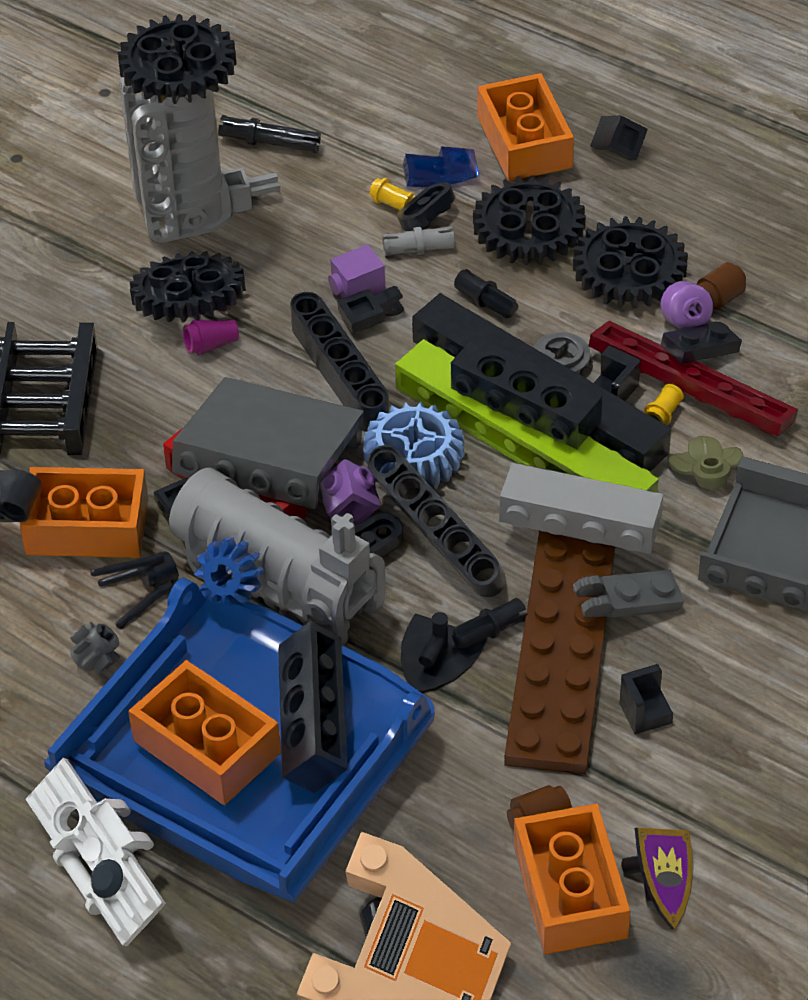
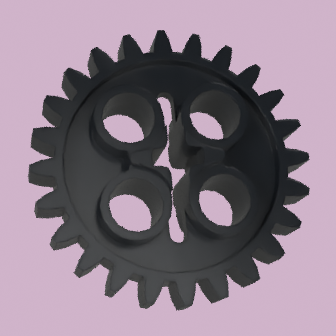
M181 14L177 15L175 21H170L165 15L162 18V23L159 24L150 19V27L136 26L137 34L128 33L127 42L120 43L121 51L118 52L120 77H124L125 86L132 85L134 94L143 91L144 99L146 100L157 95L158 103H162L166 97H171L173 104H177L180 97H185L190 103L193 100L192 95L195 94L205 99L206 90L217 93L219 91L218 83L228 84V76L235 74L234 66L237 65L235 42L230 40L229 31L222 32L220 24L210 27V19L208 18L198 23L196 15L191 16L188 21L183 20Z
M517 176L516 183L511 184L508 180L504 179L502 188L491 185V193L482 192V201L475 202V210H473L474 235H478L479 244H486V252L497 250V259L509 255L510 263L512 264L518 258H522L524 265H528L530 259H535L539 265H542L543 257H548L554 262L556 261L557 252L567 256L568 247L574 248L577 246L578 238L583 237L586 225L585 206L580 205L579 196L572 197L571 188L561 191V182L550 186L546 177L538 183L535 181L534 176H530L528 182H523L520 176ZM533 201L531 238L525 239L527 202Z
M624 216L623 222L618 224L613 218H610L609 226L607 227L598 222L596 231L586 229V238L579 237L578 246L574 247L573 271L576 272L575 280L582 281L583 291L592 289V298L604 295V304H608L615 299L618 300L619 308L624 305L625 301L630 302L633 308H637L638 301H643L649 307L651 306L652 298L661 302L666 289L676 282L683 281V277H686L688 253L684 252V242H678L677 233L668 235L667 226L656 229L655 220L645 225L642 224V217H638L635 223H630L628 217Z
M191 251L188 256L184 257L180 253H176L173 259L164 256L161 263L151 261L150 268L141 267L140 274H134L133 281L129 283L132 305H135L136 311H143L144 317L153 314L154 320L166 317L167 322L180 318L183 323L188 317H193L199 321L201 315L204 314L214 317L215 310L226 312V305L235 306L237 304L236 299L243 298V291H246L244 269L240 268L239 262H232V257L230 256L222 259L221 253L210 257L208 256V251L203 252L201 255H195L194 251Z

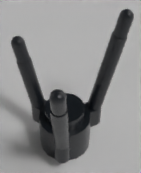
M167 551L158 552L149 557L95 568L90 571L93 577L116 573L99 579V586L117 583L140 575L143 584L147 588L151 586L156 588L116 621L115 625L118 628L132 620L159 597L171 592V582L179 577L175 561Z

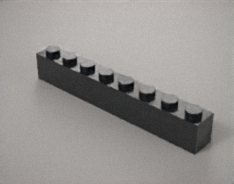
M439 293L412 316L413 342L416 344L424 339L434 346L444 349L451 356L456 357L476 335L602 395L601 422L589 436L606 448L618 452L623 458L638 467L651 472L669 455L670 427L442 293Z

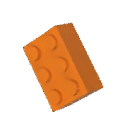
M542 73L477 86V117L509 182L515 181L517 176L524 179L530 176L573 168L574 136Z
M30 467L29 473L41 480L43 486L29 519L25 522H20L25 555L141 558L149 501L145 469Z
M185 660L128 711L133 741L224 806L281 754L279 723L188 660Z
M598 803L514 818V850L543 955L628 939L630 907Z

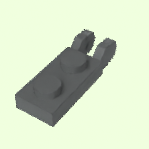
M671 569L603 576L601 578L598 575L582 577V579H578L573 584V590L578 597L599 596L598 598H590L581 604L584 617L590 618L593 616L616 618L678 611L685 602Z

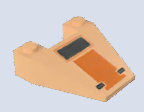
M361 832L345 871L349 887L382 898L355 968L313 953L297 991L298 1000H491L511 947V942L403 846Z

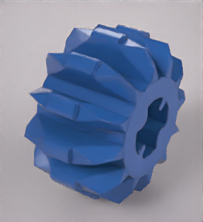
M227 537L222 540V543L219 541L210 543L207 547L208 552L201 553L197 558L203 567L197 569L194 575L204 578L205 582L200 586L199 591H212L211 602L217 603L223 599L226 607H232L237 604V601L240 603L249 601L252 598V592H256L261 588L262 583L257 577L261 576L265 569L255 565L254 561L258 560L260 553L254 552L249 554V542L242 541L236 544L234 537Z

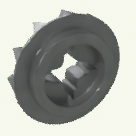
M568 332L550 333L541 337L533 346L554 360L555 357H560L567 350V357L556 361L580 374L581 369L588 368L591 354L590 348L585 340L575 334Z

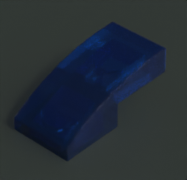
M441 146L439 156L405 154L403 160L407 187H428L439 182L456 184L476 178L479 173L474 149Z

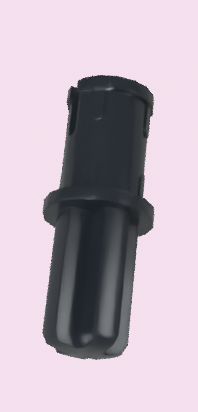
M468 269L461 270L456 276L454 287L475 299L478 306H487L505 318L513 317L514 313L518 311L519 305L516 303V300L499 290L495 282L485 281Z
M513 598L511 601L492 610L484 608L479 612V616L455 626L451 637L457 647L461 649L488 637L492 639L498 638L501 631L520 622H525L528 613H519L527 609L519 598Z

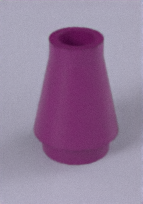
M192 320L190 324L183 326V341L188 353L196 352L197 355H202L239 339L238 327L234 320Z

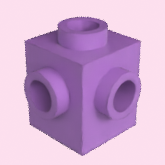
M344 459L327 473L320 483L323 495V504L328 516L333 517L337 514L343 517L346 513H349L353 516V524L357 526L381 507L375 486L376 480L369 469Z

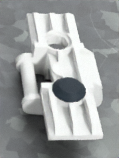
M62 758L26 798V801L52 839L50 844L56 849L53 853L54 861L58 866L66 869L85 898V907L91 915L101 913L121 944L128 946L166 904L133 854L138 849L150 850L154 843L148 834L144 832H131L124 825L119 816L127 817L131 813L125 801L105 798L97 803L66 758ZM77 809L79 812V822L76 828L71 830L67 825L68 816L73 810ZM80 855L92 870V876H90L78 858Z

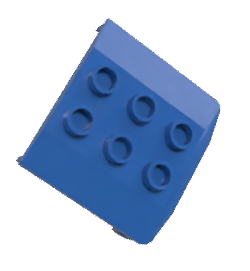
M184 577L180 578L174 584L168 596V608L163 617L48 749L49 757L44 761L45 768L51 771L62 758H66L97 803L105 798L125 801L131 810L130 815L122 817L125 820L240 882L295 903L433 723L435 707L431 699L385 666L342 646L348 769L313 793L282 778L280 754L224 806L133 741L128 711L185 660H188L279 723L281 742L278 645L303 626L264 606L248 601L245 603L237 601V604L232 607H226L223 599L217 603L211 602L212 591H199L196 583Z

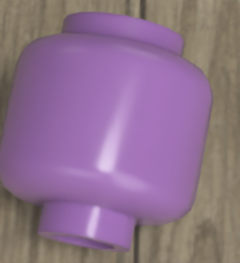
M679 281L670 285L663 293L661 311L664 318L670 324L680 329L705 325L713 312V301L710 294L703 287L689 281Z

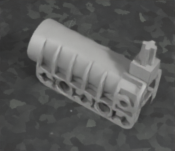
M120 77L119 86L133 191L138 203L143 206L144 222L148 234L153 241L159 243L213 232L230 221L232 212L237 213L252 209L251 197L280 191L276 172L247 179L243 167L222 171L213 91L206 90L205 99L197 94L192 95L193 100L190 103L185 97H180L177 104H173L171 97H166L162 103H158L157 95L146 100L142 91L140 92L141 95L135 96L132 85L125 86L124 77ZM164 216L166 222L165 228L159 229L160 224L158 217Z
M210 467L203 468L192 475L183 485L172 505L169 528L175 537L185 542L187 561L194 573L197 569L203 567L197 558L201 553L208 552L207 547L210 543L214 541L222 543V540L227 537H234L236 544L242 541L249 542L248 553H260L258 560L254 562L256 566H260L265 570L261 576L257 577L262 583L261 588L256 592H252V598L248 602L264 606L302 626L311 621L340 636L342 646L348 640L347 630L350 628L348 620L356 612L362 613L364 611L373 614L386 601L384 560L377 554L370 553L369 543L355 535L353 516L349 513H346L343 517L337 514L332 517V535L329 536L320 529H311L298 516L285 514L283 509L277 504L262 501L254 491L239 488L234 480Z

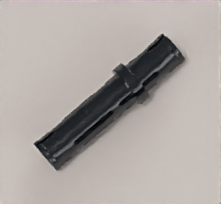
M222 115L220 118V122L223 125L219 124L218 135L221 137L226 136L247 140V143L252 145L260 142L318 153L319 151L317 143H321V132L262 123L258 118L253 117L250 120Z

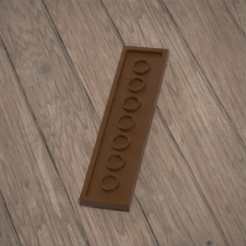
M539 530L527 606L528 615L525 619L505 748V766L586 775L607 616L584 617L581 604L590 598H598L599 596L578 597L573 590V584L578 579H582V577L598 575L601 578L603 576H612L616 546L592 543L583 539L554 535Z

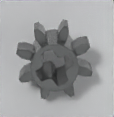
M89 622L85 627L81 626L70 637L72 642L76 644L70 651L71 657L76 665L85 671L95 669L97 673H100L105 668L108 669L120 658L114 651L119 646V639L116 633L105 624L95 626L92 622Z

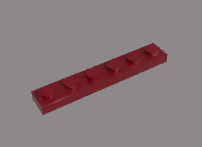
M607 321L590 334L588 347L602 354L608 346H611L641 360L640 373L654 377L665 385L673 384L683 392L694 396L696 400L713 405L725 411L731 417L753 424L765 433L774 434L779 437L796 421L799 409L697 361L681 364L660 344L616 323Z

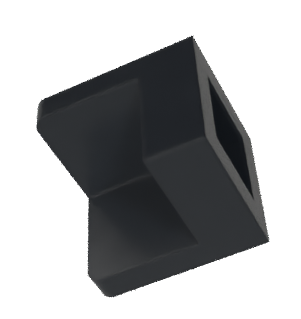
M622 115L601 116L590 147L596 150H610L628 160H637L648 129Z
M608 346L601 354V373L594 383L626 402L639 386L641 360Z
M659 664L621 674L619 704L634 734L673 723V712L661 691L662 670Z

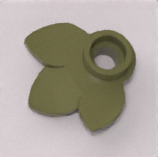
M698 436L689 442L688 452L670 454L667 456L669 466L678 474L693 475L700 487L717 489L727 483L731 470L738 466L743 452L738 447L723 449L720 442L715 438Z

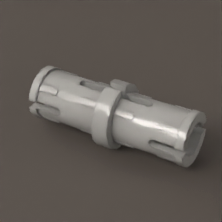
M452 226L421 230V227H415L413 231L382 234L385 257L404 253L424 255V251L455 248Z

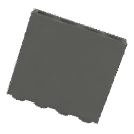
M224 377L173 440L172 473L191 477L199 470L210 467L234 480L237 486L243 490L249 489L264 497L315 509L317 507L318 486L345 447L357 449L361 444L364 411Z
M742 456L737 466L735 485L707 552H701L698 580L710 583L713 586L725 587L746 593L752 597H760L781 603L790 608L808 611V474Z

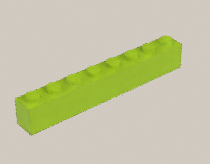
M424 339L395 363V381L398 391L418 403L421 402L426 408L436 405L438 413L448 411L451 419L457 420L459 428L521 465L658 493L659 478L655 477L647 469L640 468L623 458L618 452L596 442L590 436L578 449H574L451 389V362L455 357Z

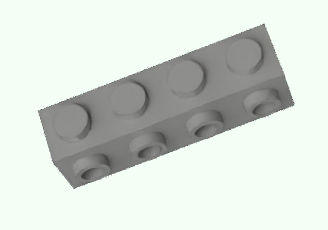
M511 463L500 494L499 522L545 531L554 535L583 539L592 543L625 548L629 551L651 554L661 522L663 494Z

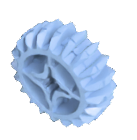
M405 402L401 409L391 405L388 414L379 412L376 421H370L368 431L365 432L363 439L366 464H368L367 460L373 449L381 445L393 446L426 482L435 489L438 488L440 480L449 482L452 473H458L460 462H462L464 457V435L462 430H459L457 420L451 419L448 411L438 413L436 405L427 409L423 407L421 402L417 407H410ZM390 462L385 464L380 472L388 473L392 471L396 463Z

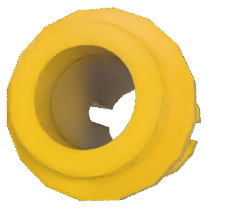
M388 178L375 179L369 190V196L373 198V202L376 204L382 202L397 210L402 209L415 197L414 193L407 192L391 184Z
M666 384L654 402H650L645 406L644 413L668 426L672 420V413L684 399L682 390L673 384Z

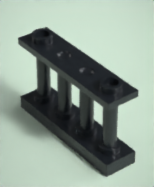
M7 322L5 337H0V454L4 435L59 436L60 440H65L67 455H82L98 350L94 323L79 322L77 337H72L71 341L18 340L15 322ZM18 355H71V358L74 359V362L68 363L67 367H16ZM13 381L67 382L70 385L69 390H64L63 394L11 393ZM9 408L63 409V412H66L65 417H60L59 421H7Z

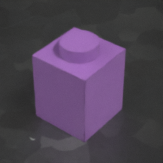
M368 244L330 259L331 275L328 276V281L335 295H340L344 299L367 289H370L374 295L386 289L385 265Z

